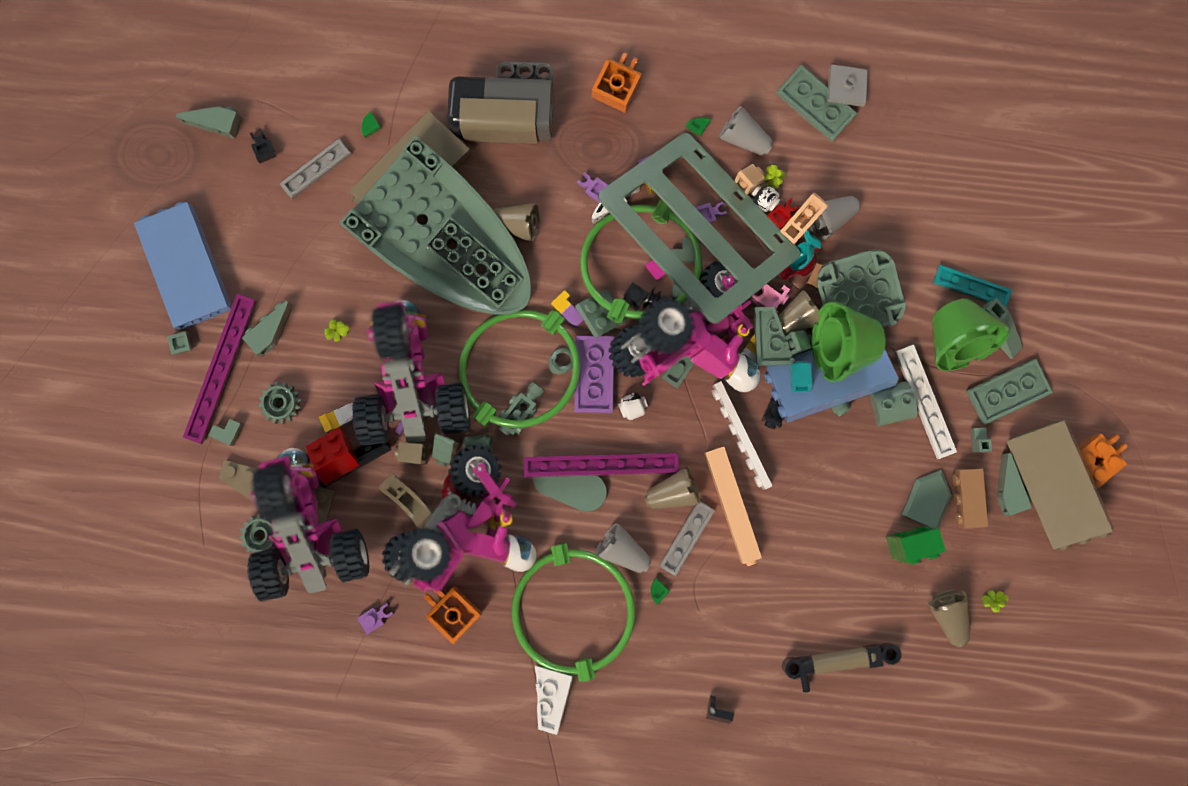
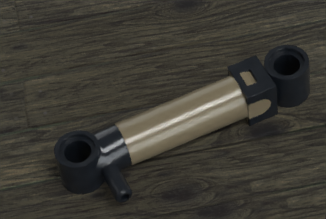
M885 642L880 646L872 644L865 645L863 648L802 657H787L782 663V670L791 679L801 678L802 690L804 693L810 692L809 675L863 667H883V661L889 665H895L901 660L902 653L897 646ZM888 649H893V656L891 658H886V651ZM792 663H796L797 670L793 673L789 672V666Z

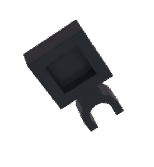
M259 129L260 135L258 137H255L252 132L250 133L255 142L251 146L259 164L277 157L270 139H265L262 129Z

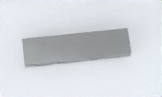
M339 138L282 181L280 185L293 200L352 154Z
M701 501L700 504L694 506L659 567L676 577L715 512L713 508Z

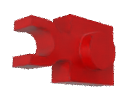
M792 198L787 201L784 207L779 204L767 215L779 229L789 222L793 217L791 214L800 207L799 205L795 208L790 207L789 204L792 202Z

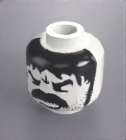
M764 184L762 187L758 185L752 193L754 196L753 202L763 212L772 211L780 202L779 192L769 184Z
M636 392L622 397L621 403L618 404L623 418L626 417L628 420L645 415V408L648 407L645 397H640Z

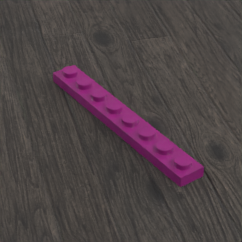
M239 294L236 295L183 438L200 444L204 443L241 345L242 337L245 334L255 308L256 300Z
M678 453L524 457V478L670 474L679 472Z

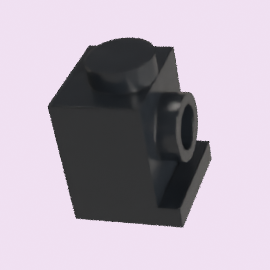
M632 282L622 300L630 304V308L638 311L648 292Z

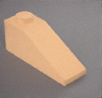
M814 192L780 232L795 244L829 205Z

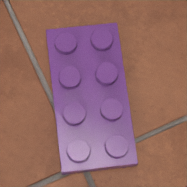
M575 336V343L580 356V376L575 390L574 413H613V360L609 359L611 353L608 351L614 336H600L596 339L594 336Z

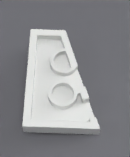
M536 665L538 729L557 735L573 676Z

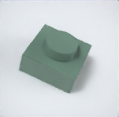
M185 331L167 336L172 355L193 351L188 332Z

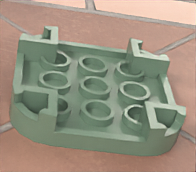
M873 249L830 261L819 270L817 285L823 306L829 302L841 303L877 320L882 327L897 324L903 316L906 305L895 263L885 251Z

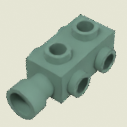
M532 382L526 394L520 393L519 396L515 394L509 402L511 404L510 408L507 411L504 409L498 417L509 420L532 418L537 412V404L534 401L543 394L544 390ZM522 404H527L525 411L520 409ZM504 426L499 428L507 436L510 433L512 435L520 434L524 429Z

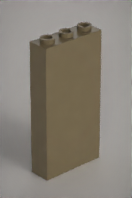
M428 111L349 191L353 196L351 200L356 205L362 200L403 152L402 149L414 135L421 139L455 170L471 155L470 149Z
M1066 418L1007 440V444L1053 550L1058 548L1059 550H1065L1070 548L1071 544L1077 542L1081 545L1090 542V538L1097 536L1105 538L1111 535L1110 532H1113L1114 526Z

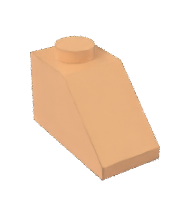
M751 164L737 174L735 182L749 195L758 185L760 186L765 179L764 172L758 166L755 167Z

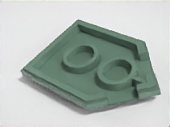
M942 470L916 479L901 515L928 527L939 528L952 497Z

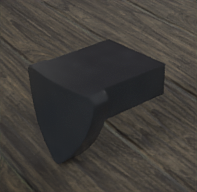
M710 695L706 719L730 724L733 721L734 713L715 709L716 697Z

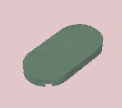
M598 476L533 477V483L540 493L581 511L589 512L598 509L606 498V486Z

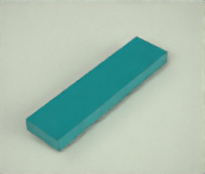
M943 265L938 266L932 282L933 284L987 303L998 298L1005 307H1007L1012 292L1011 289Z

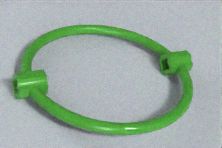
M659 200L657 206L631 205L630 207L635 212L653 213L652 219L657 223L667 224L670 219L684 230L694 250L695 267L693 275L699 280L703 259L700 243L693 232L673 213L663 200ZM609 213L598 221L587 235L581 251L580 269L584 284L589 293L600 305L609 310L607 318L616 323H623L625 317L641 318V314L644 311L629 310L630 304L622 299H614L613 303L607 301L593 285L588 270V254L594 238L605 225L615 219ZM682 293L676 299L679 300L678 303L681 304L682 302L684 303L688 297L684 293Z
M520 310L508 315H495L483 322L470 335L460 356L459 381L465 387L468 403L476 411L472 417L481 425L487 427L490 422L511 428L538 425L558 414L569 402L579 381L580 356L575 341L563 326L566 320L561 314L553 310L548 315L532 310ZM516 317H528L543 321L541 327L552 335H555L558 331L568 344L573 363L571 381L561 400L542 415L526 420H509L495 416L497 413L496 409L484 401L480 405L473 397L466 376L469 353L480 335L492 325Z
M564 543L551 546L552 553L536 561L521 577L512 600V622L518 641L534 661L552 671L568 675H578L579 682L595 679V671L611 663L627 645L635 623V603L627 580L614 564L599 558L593 552L568 549V544ZM570 557L589 559L609 570L621 585L627 602V623L623 636L616 647L607 656L593 663L592 658L575 661L576 667L558 665L539 655L527 641L519 617V606L523 590L534 573L554 561V566L570 563Z

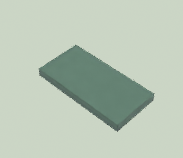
M802 64L776 92L782 100L831 142L858 114L848 104L829 102L828 87Z
M1033 359L967 390L966 393L982 425H986L1052 394L1053 391L1037 359Z

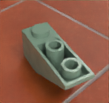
M995 298L981 308L1005 323L1010 329L1008 331L1010 334L1008 339L1000 348L1010 359H1013L1023 346L1009 310L998 298Z
M280 302L275 306V310L271 314L264 315L258 325L250 327L245 332L246 335L242 339L257 356L263 357L277 345L293 307L290 302Z
M1004 453L1001 456L997 500L1005 516H1011L1032 508L1030 504L1032 502L1031 497L1025 491L1023 486L1025 483L1017 470L1016 462L1011 453Z

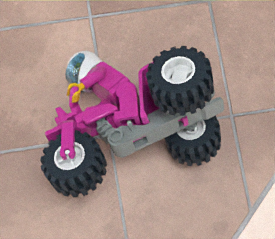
M714 261L701 272L699 279L702 285L715 298H719L737 283L734 276L720 261ZM668 297L665 299L661 298L641 314L642 317L638 321L641 325L626 327L610 343L611 347L608 352L611 353L609 359L613 360L612 366L618 368L617 372H624L623 376L626 377L631 375V378L646 374L644 376L645 382L642 383L643 386L684 356L691 357L690 360L694 364L720 379L725 377V380L739 392L754 390L760 381L759 364L746 354H737L738 347L743 342L742 338L747 336L749 330L753 328L749 318L742 312L744 308L752 303L751 300L740 305L719 323H712L690 299L679 304L677 299L671 301V298ZM725 331L729 333L728 337L724 336L722 339L716 337Z
M406 300L378 304L377 308L373 309L371 315V327L368 329L369 341L374 340L377 354L381 359H386V361L381 365L383 381L374 382L378 394L355 397L353 402L354 429L356 437L362 446L386 443L389 436V421L394 423L395 420H402L406 440L409 443L426 440V416L434 417V415H437L440 429L444 435L467 432L470 427L469 406L463 384L445 385L443 373L424 376L425 354L421 341L426 340L428 337L427 324L425 323L426 315H421L418 307Z
M475 445L473 447L469 446L454 455V459L449 464L451 468L448 469V474L452 476L449 478L450 482H454L453 487L460 489L458 492L461 494L466 493V496L480 495L482 501L475 506V503L470 504V501L461 500L457 495L446 496L423 528L400 533L389 539L390 541L384 546L385 550L382 551V555H384L382 564H385L384 569L389 572L391 577L396 578L398 581H403L404 585L415 581L413 585L424 592L429 590L440 592L461 561L463 553L495 562H503L505 567L517 572L527 571L535 564L537 554L530 538L516 534L506 536L508 532L506 528L512 522V515L510 514L509 516V513L501 507L511 509L515 508L517 504L513 501L514 498L511 495L501 493L510 479L506 477L500 481L498 480L502 473L499 472V469L502 467L501 464H497L498 456H493L495 452L492 450L487 451L488 447ZM488 520L490 528H488L486 535L468 531V529L477 528ZM499 524H501V527L499 526L498 530L496 531V527Z
M298 448L284 450L275 459L260 463V469H256L253 472L252 491L250 492V496L254 498L252 502L256 504L259 513L266 521L272 520L271 524L275 533L269 535L275 548L251 553L248 558L249 583L255 597L261 602L286 596L289 589V576L295 572H299L303 584L309 593H316L326 589L327 585L324 580L327 576L326 565L332 566L333 564L334 570L342 582L365 578L369 574L370 563L367 546L363 535L357 528L342 531L337 519L318 524V501L314 489L318 487L319 481L313 471V465H309L311 463L309 456Z

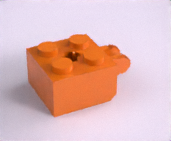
M625 52L619 62L609 58L606 60L592 88V98L626 113L642 80V73L634 70L639 59L634 58L631 61L630 67L624 66L628 58V54Z
M1117 433L1108 439L1102 434L1092 435L1079 445V449L1097 489L1127 465L1120 456L1127 449V444H1120L1115 449L1112 447V444L1120 438Z
M456 586L447 594L442 589L440 592H435L442 598L439 603L430 594L426 593L424 598L434 608L425 617L452 644L482 614ZM451 610L458 613V619L456 617L454 619L451 618Z

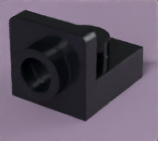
M771 399L761 421L765 422L764 426L775 430V428H781L784 417L781 418L779 414V403Z

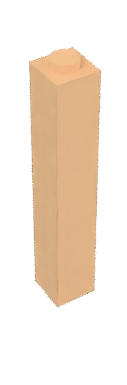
M725 447L706 452L704 455L742 564H747V566L754 565L762 557Z

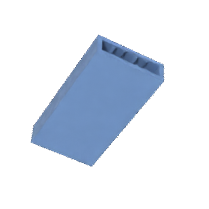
M179 202L175 204V207L161 209L152 216H143L134 223L173 328L181 331L231 311V302L194 206L188 202Z
M885 349L879 361L839 382H830L822 377L824 373L821 369H817L812 350L792 356L795 362L804 361L811 363V392L791 393L790 365L766 366V373H764L767 384L770 383L772 386V397L774 401L777 400L779 403V414L781 418H785L787 423L895 386L898 381V376Z

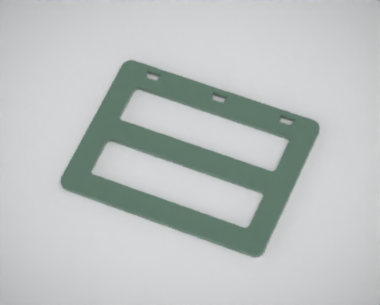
M687 133L678 136L606 186L598 194L599 202L712 323L722 321L800 257L799 249L780 232L781 230L738 184ZM697 150L704 158L700 159L694 152ZM684 158L773 252V255L757 268H751L662 171L678 159ZM648 184L734 276L737 283L719 298H715L627 204L624 197L641 185ZM735 192L743 198L742 201L734 195ZM777 234L783 240V243L780 244L774 235Z

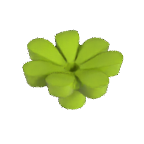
M777 165L768 166L766 168L768 174H764V180H769L767 184L776 190L782 184V179H785L786 175L782 170H778Z
M331 320L329 328L324 330L326 339L331 340L334 337V341L338 342L341 340L340 336L345 337L348 335L349 327L347 324L344 325L343 322L337 323V320Z
M989 590L987 592L988 596H982V603L985 607H991L993 612H1000V607L1006 606L1008 595H1004L1001 591L995 594L993 590Z

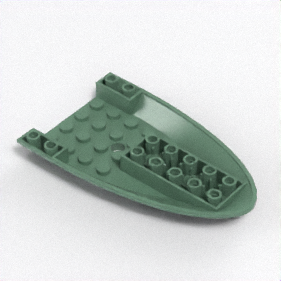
M414 135L402 149L403 152L356 207L345 215L339 224L391 267L423 288L450 302L474 311L493 315H508L524 309L530 298L531 284L525 261L514 239L477 191L444 159ZM421 214L428 217V222L425 225H420L417 222V217ZM450 239L455 240L458 244L454 250L449 249L446 245ZM483 264L486 267L487 271L484 275L476 272L477 265Z

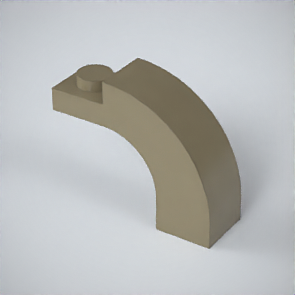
M392 473L379 486V489L396 502L409 515L418 528L424 527L434 511L406 482Z

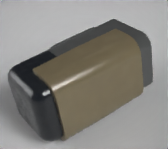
M506 61L499 64L497 78L457 76L450 80L447 121L452 133L456 137L464 138V141L488 143L538 144V141H551L553 72L552 67L548 63ZM505 71L511 72L508 76H504L502 74ZM523 72L530 73L528 76L525 77L521 75ZM543 72H546V73L549 74V75L546 76V77H541V76H540V74L543 73Z

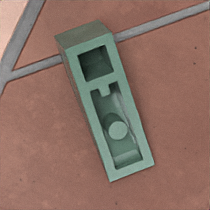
M228 106L226 108L212 107L176 114V118L184 124L234 139L242 120L237 110Z
M806 330L794 331L785 337L792 356L812 349V337L806 333Z
M436 434L432 457L437 459L436 463L447 466L454 459V455L458 453L461 443Z

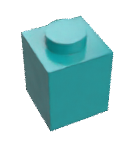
M797 361L790 365L791 393L811 392V363Z

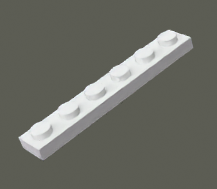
M912 345L894 352L905 381L910 384L914 392L917 411L936 458L941 459L956 453V448L915 346Z
M722 382L714 384L712 394L715 400H719L722 405L720 407L724 418L728 417L731 423L728 425L733 435L736 434L739 440L737 445L742 453L745 452L748 458L745 461L750 470L753 469L756 475L754 480L757 486L762 487V489L772 487Z

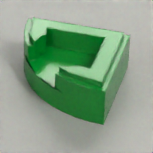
M371 111L362 121L361 130L364 138L381 130Z
M706 117L692 119L686 123L685 127L701 137L711 120Z
M655 578L651 585V596L655 604L658 605L670 590Z

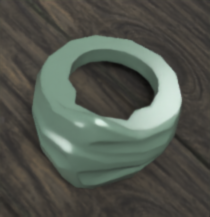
M561 348L551 354L548 364L552 373L565 374L572 369L573 363L570 350ZM560 353H566L570 356L571 362L566 366L560 367L555 362L556 356Z

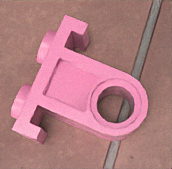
M766 284L761 288V296L754 294L749 300L759 307H775L776 310L779 304L784 305L790 297L787 295L790 289L784 285L779 290L780 293H778Z

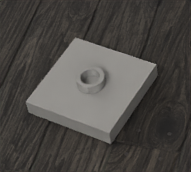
M831 64L829 67L828 101L864 107L866 105L867 70Z

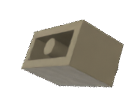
M399 442V446H396L395 458H397V462L426 465L427 445Z

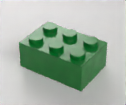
M922 526L886 536L892 559L909 563L910 565L920 563L922 558L941 557L940 553L946 552L940 528Z

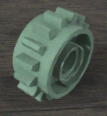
M275 382L274 387L268 385L269 389L267 391L262 390L263 396L259 397L261 404L258 407H261L263 410L261 415H267L266 420L268 421L273 418L272 421L275 424L278 421L281 424H285L286 420L292 422V417L298 416L297 411L302 409L299 406L302 399L297 397L300 393L294 392L295 387H288L287 383H283L281 386L280 383ZM282 398L284 405L278 408L277 401Z
M257 514V519L251 516L250 522L245 521V527L240 529L243 533L239 539H243L242 547H247V553L275 548L272 540L269 538V535L275 534L271 524L272 520L266 521L261 514ZM260 530L265 532L264 540H260L258 537Z

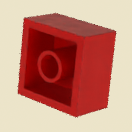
M340 427L306 446L311 465H313V471L325 485L360 466L351 441Z

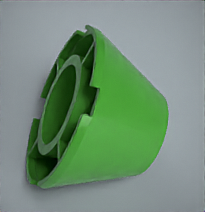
M970 299L953 301L939 309L932 317L935 364L941 371L965 368L968 366V362L976 358L980 361L1000 348L1010 335L1008 331L1010 329L1005 323Z
M829 302L819 310L818 315L820 317L818 323H814L812 330V352L816 367L822 370L824 373L822 377L830 382H839L880 360L885 349V334L882 325L877 320L838 302Z

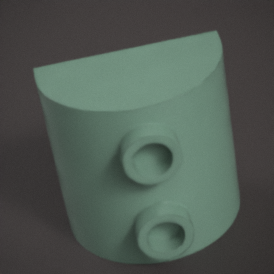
M907 381L896 383L895 386L869 394L877 427L917 417L915 395Z

